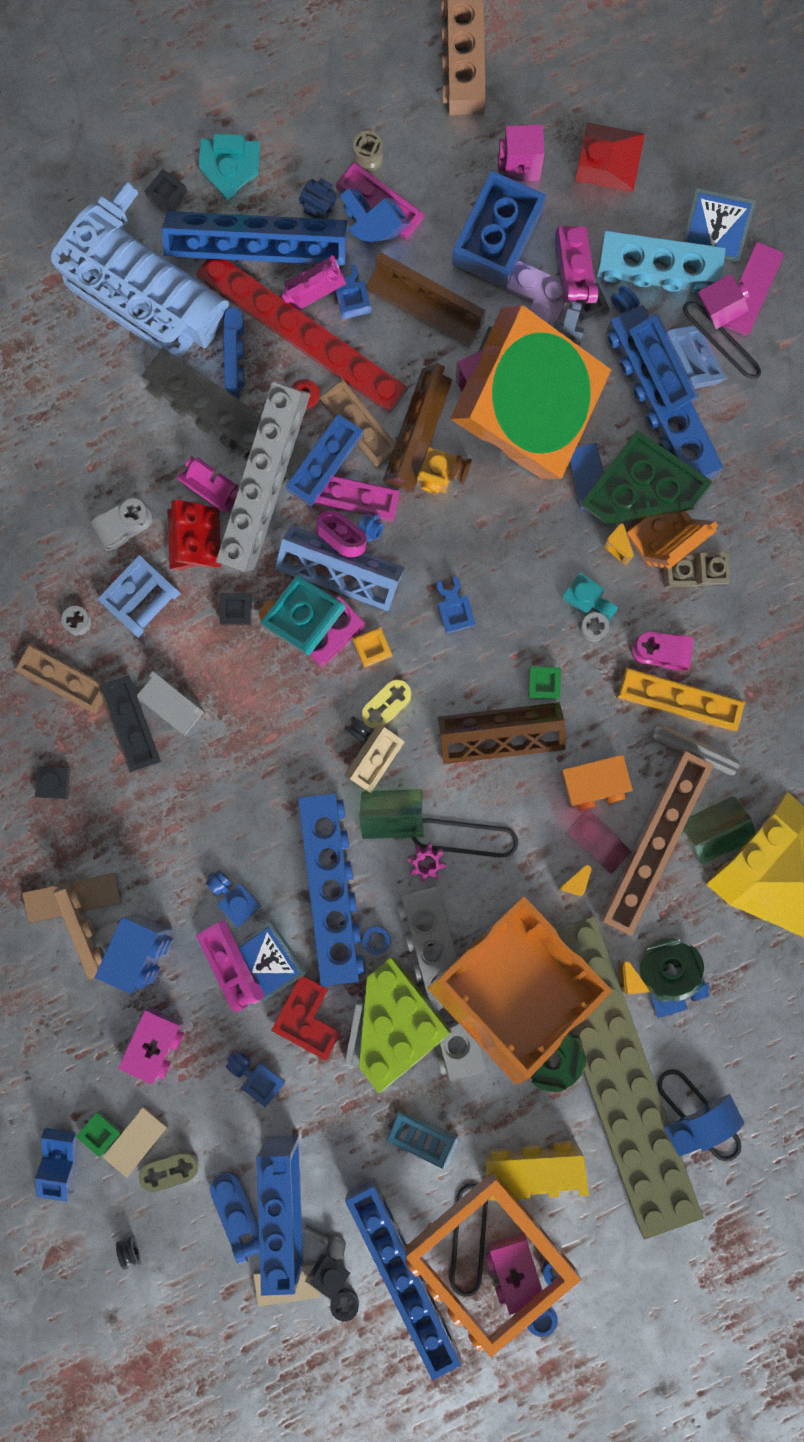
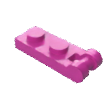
M558 226L555 237L564 301L570 303V301L584 300L585 303H596L598 287L594 281L587 227Z
M225 920L214 924L196 935L225 998L233 1011L239 1012L245 1009L248 1003L255 1004L263 999L264 992L261 986L254 982ZM237 984H239L242 992L239 991Z

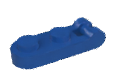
M221 1172L212 1181L210 1193L231 1244L234 1258L237 1264L248 1261V1257L257 1253L260 1255L259 1223L240 1177L234 1172ZM250 1232L253 1241L243 1245L240 1236Z

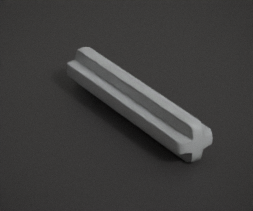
M662 724L656 725L652 732V740L680 753L687 751L713 764V768L721 772L734 775L738 770L739 760Z

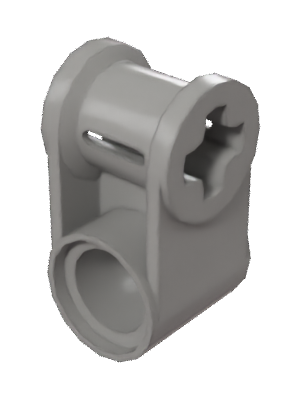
M130 498L113 509L98 515L90 524L104 549L110 551L120 547L130 538L150 527L153 515L151 510L142 501ZM135 510H138V511H139V512H138L139 518H138L137 520H134V519H133V518H134L133 512H134Z

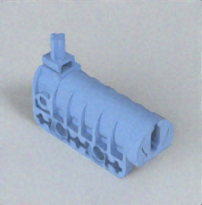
M123 182L110 201L101 196L97 204H90L77 216L51 253L53 265L62 274L64 283L72 292L167 357H182L193 342L205 349L221 329L226 309H229V302L126 232L124 227L127 225L128 220L124 212L138 195V191L129 183ZM71 253L70 261L62 264L60 256L62 254L67 256ZM178 337L180 347H172L169 350L167 342L174 341Z

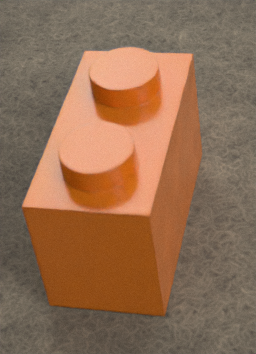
M623 755L560 771L568 806H577L578 811L596 807L595 801L607 798L608 804L625 800V793L633 791Z

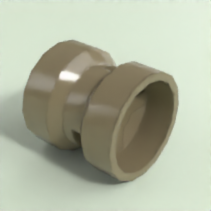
M369 130L357 134L353 141L355 163L369 173L378 170L383 163V143L381 137L374 131Z

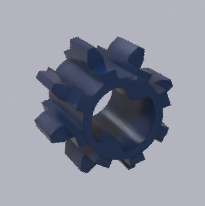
M313 178L308 180L299 197V204L303 205L306 214L313 218H317L318 215L326 218V216L330 215L338 199V193L332 189L333 184L323 178H320L319 181Z

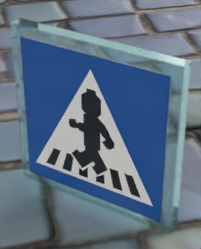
M696 188L682 242L726 248L724 259L740 262L756 200Z
M272 920L237 944L254 982L259 984L264 992L262 1002H265L307 973Z

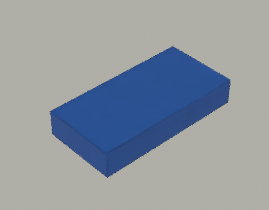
M597 443L576 447L569 462L580 510L584 509L581 506L582 500L604 473Z

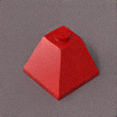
M587 122L575 181L633 192L645 133Z

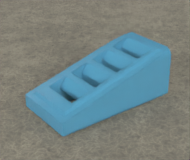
M399 1111L386 1141L443 1169L448 1166L459 1137ZM405 1123L411 1126L405 1140L400 1139V1135ZM418 1128L422 1132L417 1144L414 1145L412 1140ZM430 1134L434 1137L429 1149L426 1150L424 1146ZM442 1140L446 1143L441 1155L435 1154Z

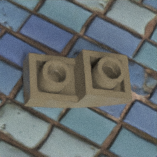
M729 552L686 555L669 570L664 566V588L731 583Z

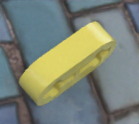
M393 680L388 683L363 708L362 720L364 724L373 730L377 724L385 727L410 702L411 689L409 685L402 680ZM393 687L397 690L401 687L404 688L403 696L405 699L402 702L396 699L389 705L387 701L392 697L390 690ZM384 705L386 709L381 714L383 721L379 723L375 720L370 723L368 721L370 718L368 711L370 709L377 711Z

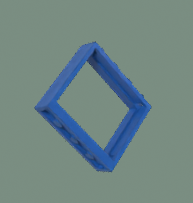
M299 1135L267 1136L256 1157L261 1296L293 1295L296 1292L304 1264ZM296 1250L298 1252V1259H294V1251Z

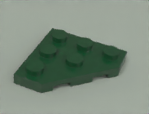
M636 430L582 500L581 506L606 524L694 510L713 485V481Z

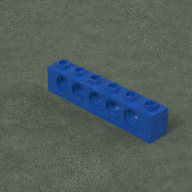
M167 211L162 226L164 256L319 264L334 255L338 265H345L348 220Z
M644 305L611 319L606 332L608 344L612 349L616 348L620 356V368L625 376H630L634 384L632 386L633 394L639 403H643L647 411L645 413L646 421L651 429H656L660 437L658 444L708 479L718 475L724 466L692 402L673 413L668 412L665 404H660L655 399L654 395L659 394V391L652 377H647L642 373L641 369L646 367L639 350L632 349L628 344L629 341H633L629 330L649 318ZM668 421H678L682 426V430L674 431L670 429ZM681 448H691L695 452V458H686L682 454Z
M336 793L298 798L321 987L359 982V974H365L363 955H357L355 943L361 942L359 923L353 924L352 911H357L355 892L349 893L348 880H353L351 861L345 862L344 849H349L347 830L341 831L340 818H346L344 800H338ZM322 818H329L333 823L332 832L326 836L320 835L316 830V824ZM328 848L333 849L337 854V861L331 867L324 866L320 861V854ZM331 879L338 881L341 886V892L335 898L328 897L324 892L325 883ZM332 911H339L344 915L345 923L343 927L334 929L328 924L327 918ZM337 942L344 943L348 947V957L343 960L334 958L331 953L333 944Z
M373 1179L348 1192L345 1203L432 1381L462 1366L461 1354L433 1297L426 1288L427 1284L421 1275L414 1276L405 1264V1260H407L405 1246L407 1243L376 1180Z

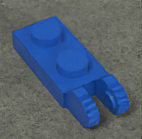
M229 307L224 315V382L227 395L230 398H240V387H245V371L240 369L239 358H245L244 339H239L245 334V323L240 309Z

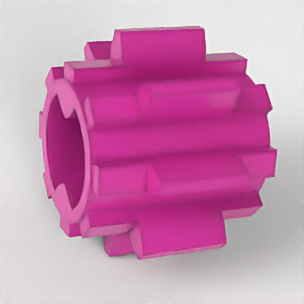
M428 842L425 848H421V846L416 844V855L413 854V856L407 857V861L414 865L410 870V874L417 875L419 873L422 882H425L427 876L439 879L437 870L446 868V863L440 859L443 855V850L436 849L434 851L431 842ZM425 856H431L435 859V863H429L428 868L421 867L418 864V861L424 860Z

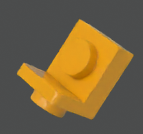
M429 447L421 471H419L417 476V484L422 485L421 489L432 494H438L439 491L446 493L457 456Z

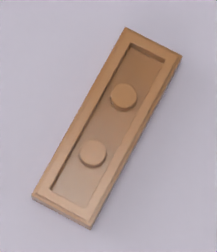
M343 379L319 397L320 402L334 419L339 414L363 430L364 435L356 445L376 469L391 458L396 443Z
M28 644L14 671L82 708L97 714L103 703L98 687L103 683Z
M116 873L71 882L73 889H78L82 896V911L122 903ZM64 884L22 893L28 923L62 916L53 893L59 886Z

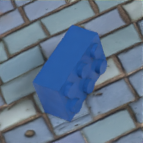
M491 170L454 246L452 265L506 288L544 210L546 194Z
M140 914L122 917L94 978L129 994L148 987L150 983L153 984L161 969L157 963L163 954L167 955L174 938L170 937L173 929Z

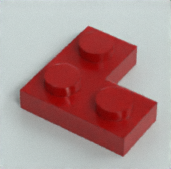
M301 974L271 1031L326 1061L342 1031L314 1017L329 988L321 987V984Z

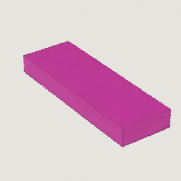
M354 161L335 184L336 189L341 193H344L348 188L359 189L372 209L384 198L395 199L411 223L398 234L405 240L410 237L424 219L422 211Z
M759 242L755 244L739 282L742 281L750 296V298L746 299L749 311L723 325V327L746 337L749 335L785 253Z
M333 476L314 504L361 515L366 513L371 515L379 514L380 519L394 521L400 490Z

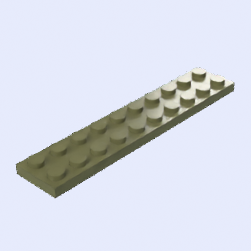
M591 916L555 929L566 946L582 957L612 990L602 1003L570 1032L578 1036L583 1042V1049L586 1055L584 1074L643 1239L645 1240L704 1219L682 1156H678L664 1128L669 1123L596 917Z

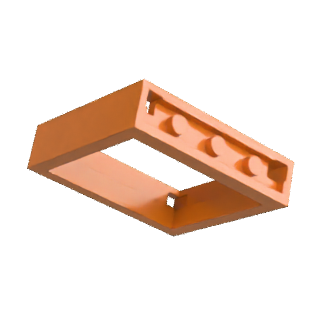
M494 1171L405 1246L407 1258L405 1264L414 1276L421 1275L428 1283L426 1288L430 1295L437 1302L442 1300L449 1308L447 1313L458 1327L463 1324L470 1333L468 1337L474 1347L480 1352L484 1349L491 1358L581 1281L577 1268ZM493 1196L560 1276L489 1336L422 1256Z

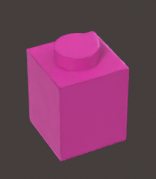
M732 274L725 276L698 292L703 308L715 329L749 311L746 299L750 298L749 293L742 281L736 283Z

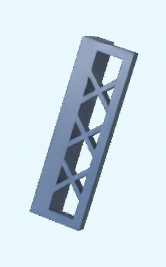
M292 525L282 539L275 570L294 577L298 574L315 585L389 611L397 586L405 569L403 566L365 552L356 557H346L336 551L319 535ZM287 552L297 555L302 565L296 567L285 563ZM317 564L324 565L328 568L331 575L326 577L320 576L316 573L313 566ZM345 575L354 576L360 585L354 588L347 586L341 577ZM378 585L389 589L386 600L374 596L370 588Z

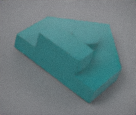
M214 134V139H201L199 170L228 202L241 187L259 175L261 144L258 141H245L244 135Z

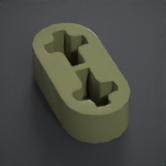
M181 1151L152 1160L140 1171L139 1182L149 1192H157L192 1180L198 1173L200 1167L199 1159L193 1152ZM183 1158L186 1163H192V1167L186 1175L183 1170L176 1172L172 1170V1168L177 1167L181 1163ZM151 1168H154L156 1173L166 1170L167 1174L159 1178L158 1184H155L154 1180L147 1179Z

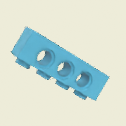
M605 231L601 244L597 277L603 278L610 283L627 281L633 282L634 285L639 287L655 285L662 286L667 291H680L683 289L693 291V293L699 295L698 292L722 279L726 248ZM631 257L636 260L637 264L628 265L623 259ZM662 262L666 265L667 269H657L653 263ZM692 266L697 273L689 274L683 267Z

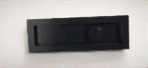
M130 676L100 684L98 688L129 772L133 773L159 764L161 760Z

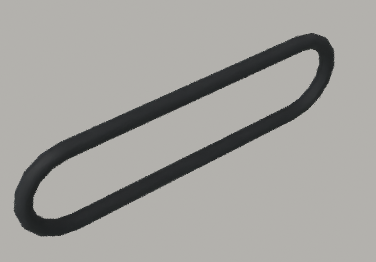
M686 302L683 305V312L687 319L740 373L750 379L759 378L761 368L751 355L722 326L718 328L754 365L757 372L755 375L745 371L689 314L687 307L693 306L697 308L711 322L705 309L696 302Z
M425 818L417 821L411 830L413 842L421 846V848H425L427 844L420 843L417 840L416 830L423 823L502 831L509 833L514 840L513 848L507 853L432 845L433 850L442 849L447 852L506 858L513 855L518 847V838L515 832L506 827Z
M675 1069L667 1070L659 1077L658 1091L680 1118L686 1116L663 1090L662 1083L666 1076L671 1074L678 1075L704 1104L708 1102L681 1071ZM737 1134L733 1135L737 1148L731 1156H721L714 1148L708 1150L721 1161H732L741 1152V1140Z
M468 1184L462 1187L458 1192L456 1202L462 1198L465 1191L473 1189L476 1184ZM488 1200L483 1204L477 1283L475 1288L469 1292L460 1291L455 1284L459 1225L454 1229L450 1283L453 1291L463 1297L476 1294L482 1283Z

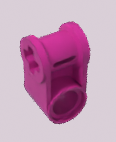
M646 632L632 644L631 653L633 658L642 664L662 666L672 670H690L694 638L678 634L669 635ZM646 642H649V648L654 649L650 654H647V649L642 647Z

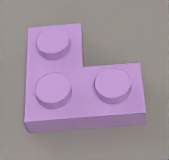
M518 261L506 287V292L532 303L529 310L553 327L555 320L558 321L566 304L563 298L561 279Z

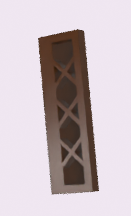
M379 252L375 259L376 269L366 284V290L470 348L484 324L486 310L384 253Z
M438 363L421 370L383 478L384 482L408 493L414 492L418 473L421 471L453 380L443 375L445 367Z
M560 702L438 717L443 764L566 750L565 720ZM558 731V740L545 742L540 739L546 732ZM523 735L528 738L522 745H513L509 742L514 736ZM486 739H493L497 742L492 748L483 749L479 746ZM461 742L466 746L461 752L448 753V744Z

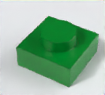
M530 666L528 698L559 700L561 668Z
M99 1110L76 1137L94 1154L101 1157L121 1134L122 1130Z

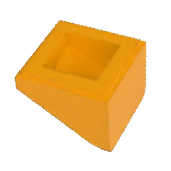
M621 523L607 538L603 546L623 565H627L634 554L624 524Z
M584 865L558 889L578 896L584 895L592 870L591 866Z
M619 960V981L622 992L626 994L650 992L630 962Z

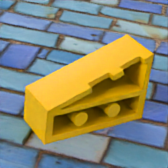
M570 1140L557 1141L553 1143V1147L542 1149L539 1144L525 1145L521 1147L522 1151L510 1153L508 1148L494 1149L490 1151V1155L484 1156L486 1177L494 1171L517 1199H530V1195L549 1193V1198L560 1197L561 1191L577 1189L579 1196H589L584 1155L578 1144L572 1145ZM493 1196L490 1198V1201L496 1200Z

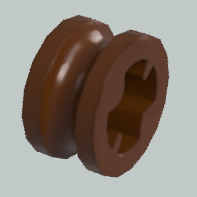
M457 455L449 481L459 480L460 484L464 485L473 459L463 460L461 455Z

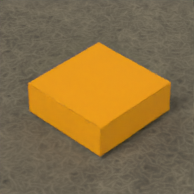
M381 627L352 638L364 668L392 657Z

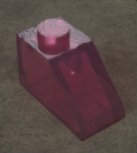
M590 810L583 811L564 833L610 875L632 852Z

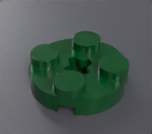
M675 938L661 939L651 944L647 949V953L643 956V960L640 963L641 979L658 1001L675 1002L685 1000L698 992L702 987L704 977L703 958L699 951L691 944L688 946ZM668 964H673L674 968H681L677 975L674 976L664 972L667 970Z
M570 1031L555 1051L561 1057V1062H558L556 1067L551 1066V1061L547 1059L530 1077L532 1079L531 1082L536 1087L548 1092H561L572 1086L582 1076L586 1065L583 1042Z

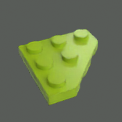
M394 957L389 958L368 976L366 984L359 1069L375 1090L381 1093L452 1033L448 1025Z

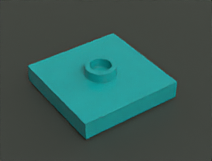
M297 574L260 621V624L309 656L345 610L346 606L340 600Z

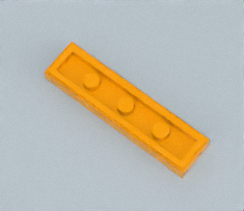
M627 667L625 668L617 698L734 732L738 731L745 701Z

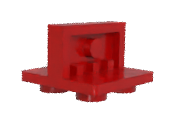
M178 499L171 501V509H167L170 570L180 571L198 566L220 568L222 564L216 562L221 548L219 509Z

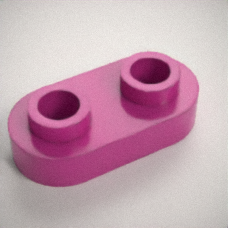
M326 511L317 517V534L340 554L346 557H356L365 552L366 534L343 514L335 511Z

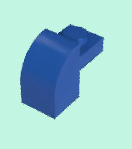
M348 188L340 195L345 203L343 208L352 220H357L348 230L363 241L378 242L390 240L411 224L395 199L384 198L372 209L359 189Z
M728 1094L703 1104L696 1113L672 1121L664 1128L680 1157L699 1149L703 1152L721 1144L735 1135L745 1122L731 1095Z

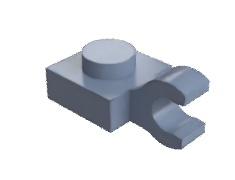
M570 301L564 323L555 320L553 327L580 346L584 328L576 326L582 304Z

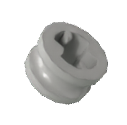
M80 606L68 607L61 617L63 627L74 635H83L90 629L92 624L89 613ZM76 613H80L79 616L84 619L83 623L80 622L77 624V628H73L74 625L69 620L70 618H75Z
M598 612L589 613L581 622V634L589 641L601 640L609 631L608 619L605 615ZM591 619H596L597 624L603 626V630L600 629L598 635H594L593 631L586 627L587 624H591Z

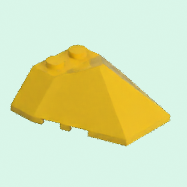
M786 792L766 814L769 818L731 861L723 863L706 885L728 905L804 937V806L790 793Z

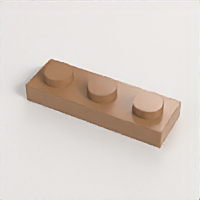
M71 882L59 886L53 894L87 979L91 980L95 977L105 954L100 946H96L93 939L95 935L94 926L90 918L85 919L81 909L83 907L82 896L79 890L73 889Z

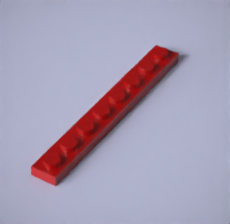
M207 258L197 271L196 277L201 282L341 380L343 379L346 384L387 413L391 414L408 391L406 385L295 307L286 303L278 295L228 260Z

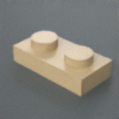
M377 724L344 776L371 793L404 744V741L384 726Z

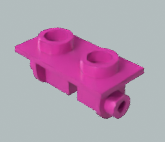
M333 255L284 283L285 291L281 294L286 303L292 302L297 310H301L347 283Z
M191 456L185 464L187 469L179 474L176 479L206 499L215 508L220 509L224 513L228 512L234 506L239 485L233 483L221 473L214 480L212 476L215 469L201 458Z

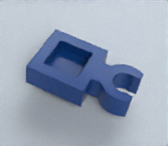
M355 264L351 265L352 274L344 276L347 284L335 290L342 319L372 313L365 282H358L359 275Z
M457 576L453 577L454 588L449 591L443 588L441 580L437 581V591L446 600L438 603L446 634L476 625L468 595L458 596L460 581Z

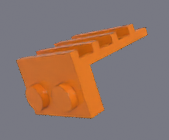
M686 511L640 518L626 529L629 541L647 566L651 564L653 567L659 566L663 568L665 566L669 570L715 533L718 524L716 521L691 519Z

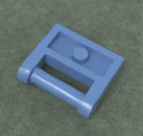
M695 326L675 328L667 331L695 389L716 385L726 379L707 338Z
M139 555L97 600L139 638L145 632L143 628L171 599L175 600L181 593ZM156 585L161 587L163 591L133 621L128 614Z

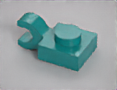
M582 573L577 575L562 596V600L585 616L593 609L605 615L608 621H610L618 609L610 601L601 598L605 589Z

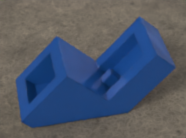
M44 1128L41 1136L42 1160L35 1177L36 1197L68 1202L77 1153L76 1132Z

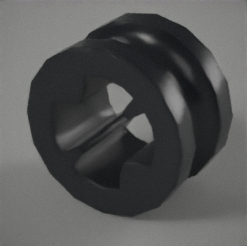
M352 716L350 718L351 724L349 726L345 725L343 729L365 744L367 736L371 735L373 730Z
M133 1236L129 1237L125 1243L122 1240L116 1242V1253L123 1270L128 1269L130 1264L134 1266L141 1264L138 1244Z
M349 1288L340 1289L334 1301L330 1303L332 1315L335 1319L342 1322L350 1321L357 1315L359 1308L357 1294ZM342 1297H347L348 1303L350 1301L353 1302V1305L349 1306V1312H342V1307L338 1309L336 1306L340 1304Z

